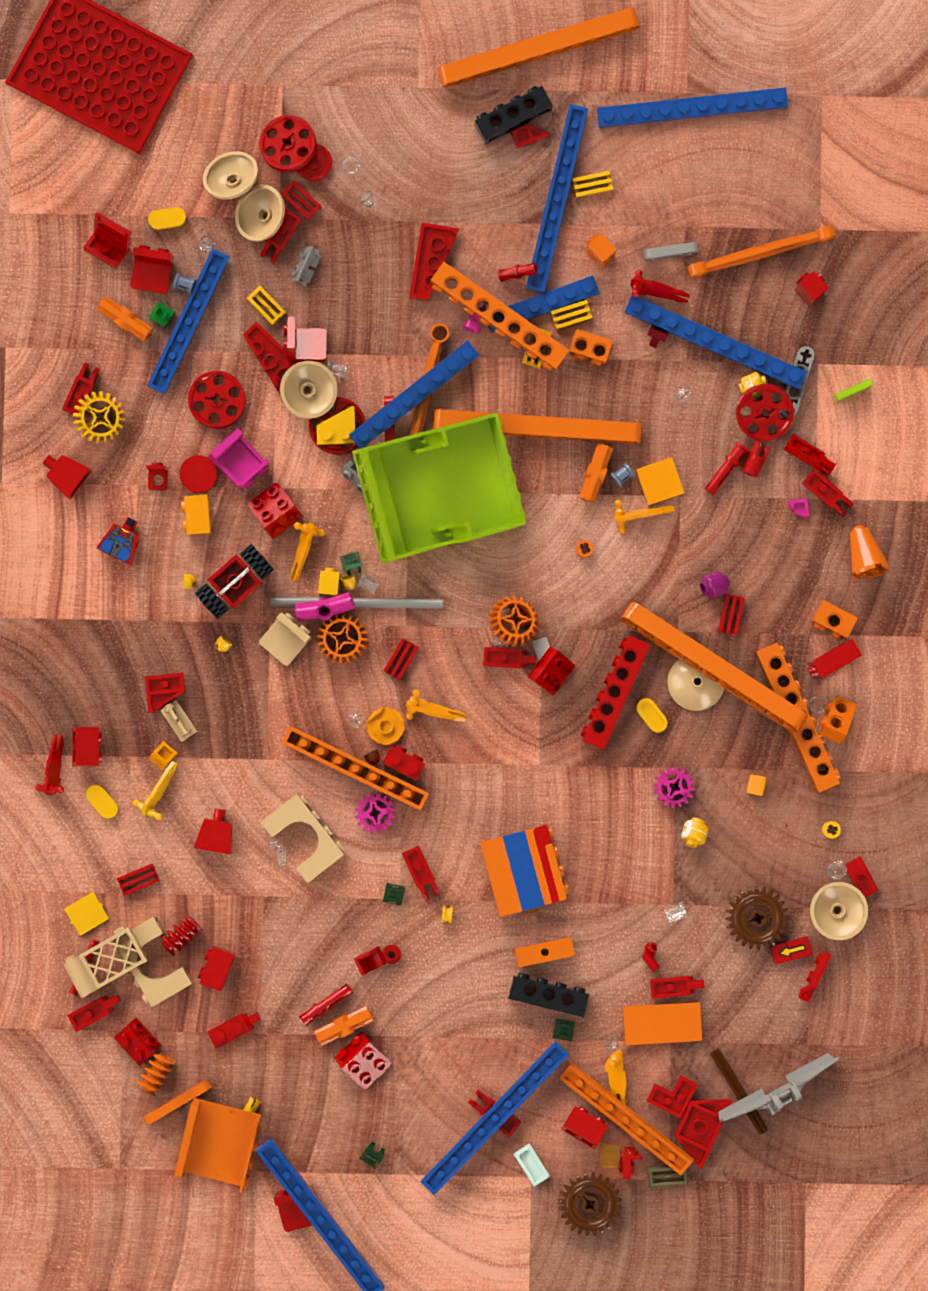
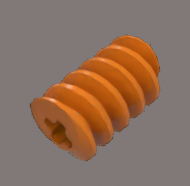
M163 1053L159 1055L153 1054L156 1061L149 1060L152 1067L144 1068L148 1074L141 1073L140 1076L144 1080L136 1081L141 1089L152 1096H156L154 1091L158 1092L160 1090L158 1085H163L164 1081L162 1078L168 1077L166 1071L171 1072L172 1067L170 1065L176 1064L172 1058Z

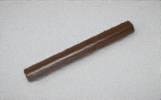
M720 1049L713 1050L711 1056L737 1099L741 1100L747 1097V1093ZM757 1110L747 1113L760 1135L768 1131Z

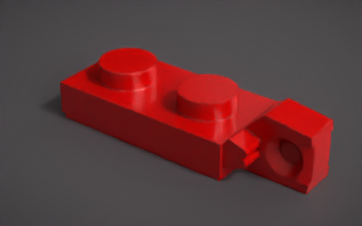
M792 434L783 449L828 476L836 465L828 460L825 456L826 453L795 434Z
M484 647L483 666L521 669L526 668V664H536L537 656H528L527 651L523 649Z
M823 951L822 954L818 953L814 962L817 966L814 971L810 970L806 979L809 983L800 989L798 998L806 1002L810 1001L831 957L830 953Z
M688 975L650 979L652 999L688 996L694 994L695 989L704 988V980H694L693 976Z
M118 994L111 998H108L107 995L101 996L67 1016L75 1031L78 1032L114 1011L113 1005L119 1003L121 999Z
M258 1012L249 1017L247 1013L240 1014L207 1031L215 1049L250 1032L254 1029L252 1024L261 1018Z

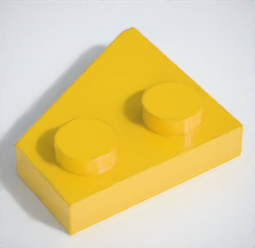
M354 406L317 425V445L355 444L349 437V434L355 430Z

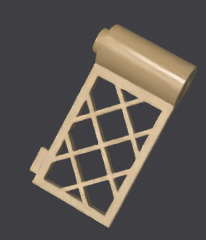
M123 925L113 931L114 936L77 957L75 954H72L64 959L66 963L63 966L81 998L148 961L130 927L125 928ZM128 934L131 939L129 946L119 944L121 935ZM111 944L115 946L112 956L103 953L104 945ZM118 947L128 949L126 959L115 957ZM130 952H138L142 960L137 963L128 961ZM90 953L98 955L96 965L90 964L85 956ZM101 956L111 959L109 969L99 966ZM114 960L124 962L121 972L112 970ZM98 969L108 972L106 980L101 983L96 976Z

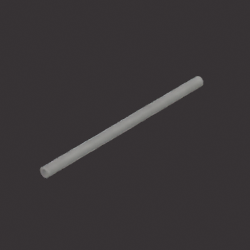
M271 597V606L295 607V603L318 601L323 597ZM353 598L355 608L443 609V599Z

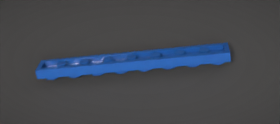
M212 248L147 385L149 388L164 395L166 394L228 264L230 256Z
M467 340L350 433L349 437L359 449L366 447L479 357V353Z

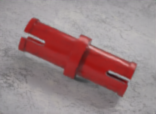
M535 262L526 265L517 264L511 268L499 269L498 277L501 282L510 279L519 280L525 276L537 275L538 267Z

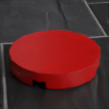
M317 144L313 158L303 168L296 170L297 173L306 181L316 182L324 179L332 168L331 154L327 148ZM301 149L298 156L305 157L308 154V150Z
M194 455L187 458L182 463L179 471L183 486L193 493H205L211 490L218 478V470L215 464L208 457L202 455Z

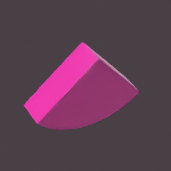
M807 498L788 501V505L793 513L804 518L810 517Z

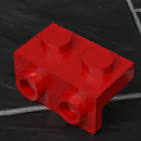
M134 1018L114 1037L139 1066L161 1047L157 1039L137 1018Z

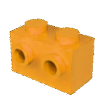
M207 494L184 496V501H181L182 513L186 514V520H183L184 532H187L188 536L212 534L209 496Z

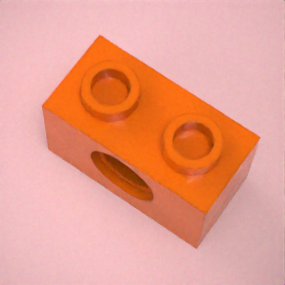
M602 233L598 236L593 235L587 241L586 254L600 269L605 267L615 257L617 249Z
M823 600L811 622L815 623V628L821 631L826 629L832 632V637L841 640L842 638H848L858 618ZM831 616H835L838 619L836 627L829 624Z

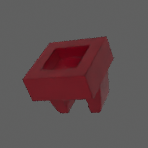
M651 325L647 334L652 337L649 346L656 348L659 340L665 342L669 333Z

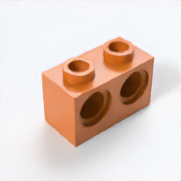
M576 329L569 354L576 360L582 361L584 358L590 360V363L593 365H605L613 340ZM584 342L586 344V349L582 351L578 350L576 348V343ZM601 347L605 353L602 356H597L594 353V349Z
M835 696L832 702L828 701L825 707L826 717L823 716L819 727H822L820 735L841 744L847 736L857 704L839 696Z

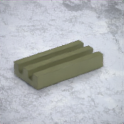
M668 1165L647 1167L650 1188L688 1184L687 1169L681 1176L677 1172L652 1175V1172L673 1169ZM682 1176L684 1180L653 1182V1179Z

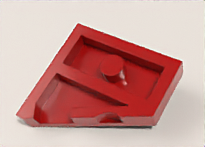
M184 673L145 676L148 713L155 712L186 692Z

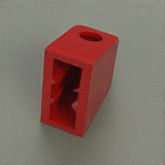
M48 455L43 461V465L50 469L46 477L70 500L92 472L88 467L64 455H61L58 460Z
M215 808L213 819L204 818L194 848L232 854V823L224 821L226 810Z

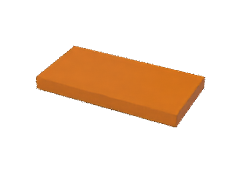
M700 1002L623 1006L625 1045L702 1041Z

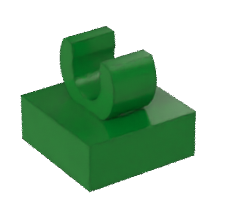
M158 302L149 318L166 328L176 312Z

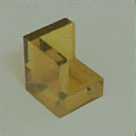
M600 1142L599 1167L619 1169L620 1146Z

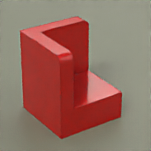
M379 946L353 958L361 975H365L387 964Z

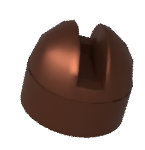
M376 749L365 754L364 758L368 764L375 765L380 760V754Z

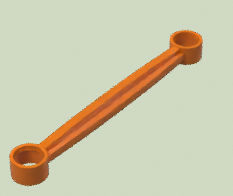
M828 225L813 232L765 243L762 246L751 247L707 262H697L687 266L690 278H696L708 272L749 263L811 243L828 241L837 236L834 225Z
M436 324L431 329L430 336L433 342L423 375L440 362L443 343L449 339V329L444 324ZM438 327L444 328L447 332L445 339L436 340L433 337L434 329ZM432 394L415 407L409 435L423 432Z

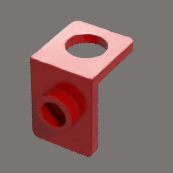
M156 462L146 465V469L149 470L148 489L167 490L168 468L163 466V463ZM156 475L163 477L164 481L160 486H155L152 482L153 477Z

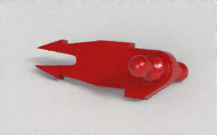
M637 270L635 272L636 276L631 280L630 285L633 290V297H638L639 294L644 296L648 294L688 303V299L679 296L690 298V295L681 289L678 290L664 283L643 279L641 277L643 275L641 270Z
M58 734L54 735L50 744L51 749L45 769V783L43 785L37 784L35 787L36 791H42L49 796L57 792L60 794L64 792V788L60 786L61 778H59L63 736H59L57 744Z

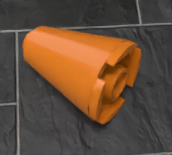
M864 525L854 527L853 531L850 532L852 578L859 581L861 580L860 577L863 576L871 579L885 574L886 569L890 570L889 563L869 528L864 527Z

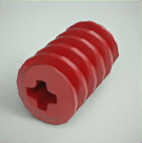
M185 915L186 922L179 920L180 927L173 925L174 932L167 930L168 937L161 935L162 945L173 957L175 956L174 950L180 952V945L186 947V940L192 942V935L197 937L199 936L198 930L203 932L200 925L188 915Z

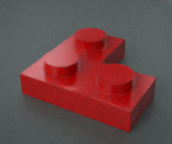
M680 1075L672 1092L654 1083L646 1101L681 1119L698 1083Z

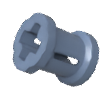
M178 272L173 282V289L179 288L191 294L197 279L184 277Z
M624 463L623 467L615 473L612 472L610 474L619 487L629 478L635 477L634 472L627 463Z

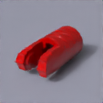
M758 440L755 441L742 469L744 474L753 478L758 477L771 449L766 445L760 452V455L757 456L762 444Z

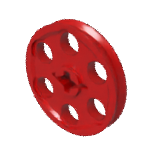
M284 115L270 121L263 129L259 139L260 153L265 162L273 169L281 172H293L303 168L313 158L317 146L316 136L312 127L307 121L294 115ZM289 121L294 122V127L291 130L285 129V124ZM276 130L277 136L272 139L268 138V133ZM309 131L310 135L307 139H301V132ZM285 141H286V142H289V141H290V142H291V145H290V146L287 145V146L285 147L284 142H285ZM274 148L276 153L271 157L267 156V150ZM301 149L308 150V154L305 157L298 156ZM284 158H291L289 165L283 166L281 164Z
M223 371L204 373L193 382L189 390V409L194 418L206 427L213 429L226 428L234 424L241 417L245 409L246 396L240 382L229 373ZM217 376L224 377L225 382L222 386L214 384V379ZM204 383L207 385L205 393L197 392L198 384ZM236 387L240 390L238 397L233 398L229 395L231 388ZM219 395L220 399L227 400L228 402L222 401L215 405V402L211 399ZM197 402L204 403L205 408L202 412L194 410V405ZM230 406L237 408V414L233 417L227 415V409ZM216 413L220 416L218 423L212 424L209 421L211 414Z
M759 384L749 388L742 394L736 406V418L740 429L748 437L758 441H771L782 436L790 428L794 418V407L791 398L782 388L772 384ZM757 391L763 394L762 398L758 401L752 399L753 393ZM774 393H780L782 398L780 401L774 402L771 400V396ZM743 407L751 408V413L747 416L742 415L740 411ZM762 409L768 411V416L762 414ZM781 410H788L789 416L787 418L779 417ZM750 424H758L759 429L756 432H750L748 430ZM770 425H776L778 430L771 434L767 431V428Z
M336 397L334 413H325L317 417L325 421L344 411L346 406H354L355 423L362 425L366 421L358 405L342 397ZM317 418L309 419L310 436L315 445L322 451L332 455H343L357 448L356 444H350L347 449H342L340 445H329L327 447L317 445V429L313 426V422Z

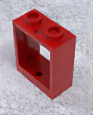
M850 639L809 662L807 670L812 678L815 677L817 680L823 679L861 657L862 654L854 640Z

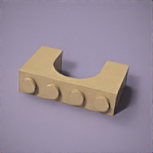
M296 794L260 823L272 838L294 822H304L315 829L318 835V847L311 857L296 868L304 880L309 883L345 855L343 852L345 848L339 840L334 841L331 837L333 832L327 825L323 827L319 821L322 819L315 810L311 811L307 805L310 803L305 796Z
M156 916L131 929L141 948L149 941L165 933ZM127 933L121 935L119 944L129 946L131 939ZM118 947L117 954H121L126 959L128 949ZM131 951L128 961L137 963L139 961L138 952ZM140 965L131 970L135 986L141 988L144 993L142 995L143 1000L147 1005L150 1004L151 1007L194 983L185 966L162 978H154L147 975Z

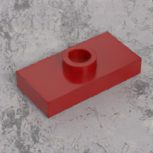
M861 856L843 865L854 887L865 898L879 891Z

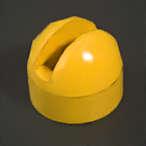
M184 574L183 589H193L196 586L197 579L194 575Z
M348 574L340 578L341 585L345 590H351L355 587V575Z
M221 635L217 639L215 646L220 652H226L231 648L232 643Z

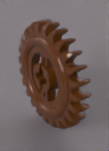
M755 886L754 892L749 887L747 888V894L740 891L741 898L734 896L736 903L729 902L733 909L726 910L731 916L725 919L732 922L727 925V928L734 929L730 935L737 934L735 941L738 942L743 939L741 945L745 946L749 943V949H752L754 944H756L757 950H760L761 944L767 949L768 942L775 945V938L781 940L779 933H786L782 927L789 926L784 922V920L789 919V916L783 914L788 911V908H782L785 901L778 902L780 895L772 897L773 890L766 894L765 887L762 888L761 892H759L757 886ZM753 904H761L769 909L767 912L753 909L748 913L747 918H743L747 908ZM755 913L762 915L758 923L755 920H751L755 917ZM772 918L769 927L762 932H753L746 927L749 924L761 927L766 923L767 919Z
M584 1172L583 1178L577 1174L576 1182L571 1178L569 1179L571 1186L564 1184L567 1192H560L565 1197L558 1200L559 1203L564 1204L558 1208L560 1211H565L561 1218H568L565 1225L572 1223L571 1230L573 1231L578 1228V1234H581L583 1230H585L586 1236L589 1235L590 1231L596 1236L597 1230L603 1234L604 1227L609 1230L611 1229L609 1223L616 1224L613 1217L620 1216L616 1210L622 1209V1206L616 1203L622 1199L615 1197L619 1194V1190L613 1191L615 1183L608 1185L609 1177L602 1181V1174L595 1178L594 1172H592L590 1177ZM593 1190L602 1195L604 1199L602 1212L598 1209L599 1202L597 1197L591 1193L586 1194L584 1191ZM578 1196L581 1198L583 1210L586 1213L594 1214L595 1218H586L579 1214L576 1209ZM586 1199L593 1201L594 1208L590 1205L586 1207Z

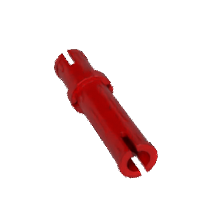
M346 983L319 1003H314L312 1008L299 1016L301 1021L307 1026L318 1017H323L325 1012L353 994V991Z

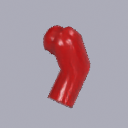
M653 942L647 943L644 946L642 955L643 960L652 972L660 967L654 959L657 945Z

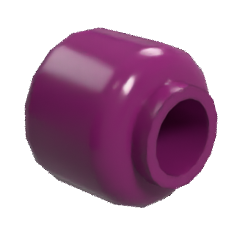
M715 571L703 576L702 582H700V589L704 596L714 599L727 593L730 582L726 575Z

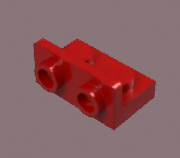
M624 1147V1150H619V1174L622 1179H631V1174H634V1162L632 1160L643 1159L642 1154L635 1147Z

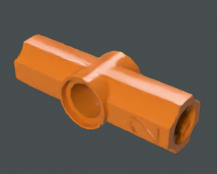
M105 296L98 304L97 311L111 319L122 330L130 332L143 342L151 335L153 331L151 326L137 318V315L124 306L121 307L109 297Z
M597 444L592 461L589 463L584 477L585 481L579 495L580 499L587 502H595L600 485L603 484L613 448L604 444Z
M366 1005L350 1014L346 1013L332 1020L331 1023L318 1028L314 1032L318 1042L323 1046L339 1037L343 1038L355 1032L356 1029L371 1023L373 1018Z

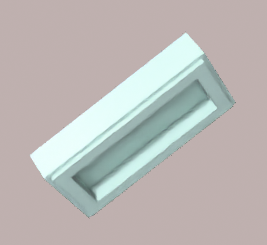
M530 1143L513 1153L534 1187L550 1177V1174Z

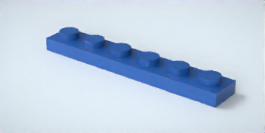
M592 275L508 307L526 320H530L547 314L552 310L599 295L600 292ZM495 314L493 319L495 322L500 323L504 320L502 314ZM490 326L492 333H495V328Z

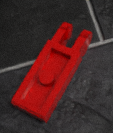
M285 209L284 219L280 228L273 236L266 240L260 256L264 258L272 245L277 248L270 260L274 264L279 258L281 251H284L302 218Z
M86 362L83 364L62 407L63 411L72 415L73 413H79L74 407L82 406L78 402L79 399L86 402L85 394H88L90 397L95 381L100 373V368L95 367L88 380L84 377L89 369V364Z
M813 469L802 482L805 488L842 517L846 513L835 504L838 499L847 507L851 508L854 505L843 495L841 490L816 469Z
M418 845L402 853L424 900L428 901L429 895L423 886L429 883L436 897L439 896L440 892L434 882L435 878L420 846Z
M478 1089L475 1093L479 1098L487 1102L486 1105L482 1108L472 1099L468 1103L483 1116L496 1101ZM512 1114L499 1127V1130L510 1138L521 1124V1121Z

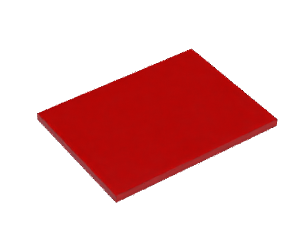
M50 0L5 84L140 155L190 63L193 54L92 0Z

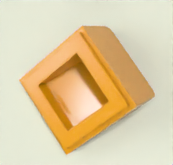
M163 741L151 754L149 760L164 771L178 753Z
M753 774L750 775L747 793L762 796L767 778Z

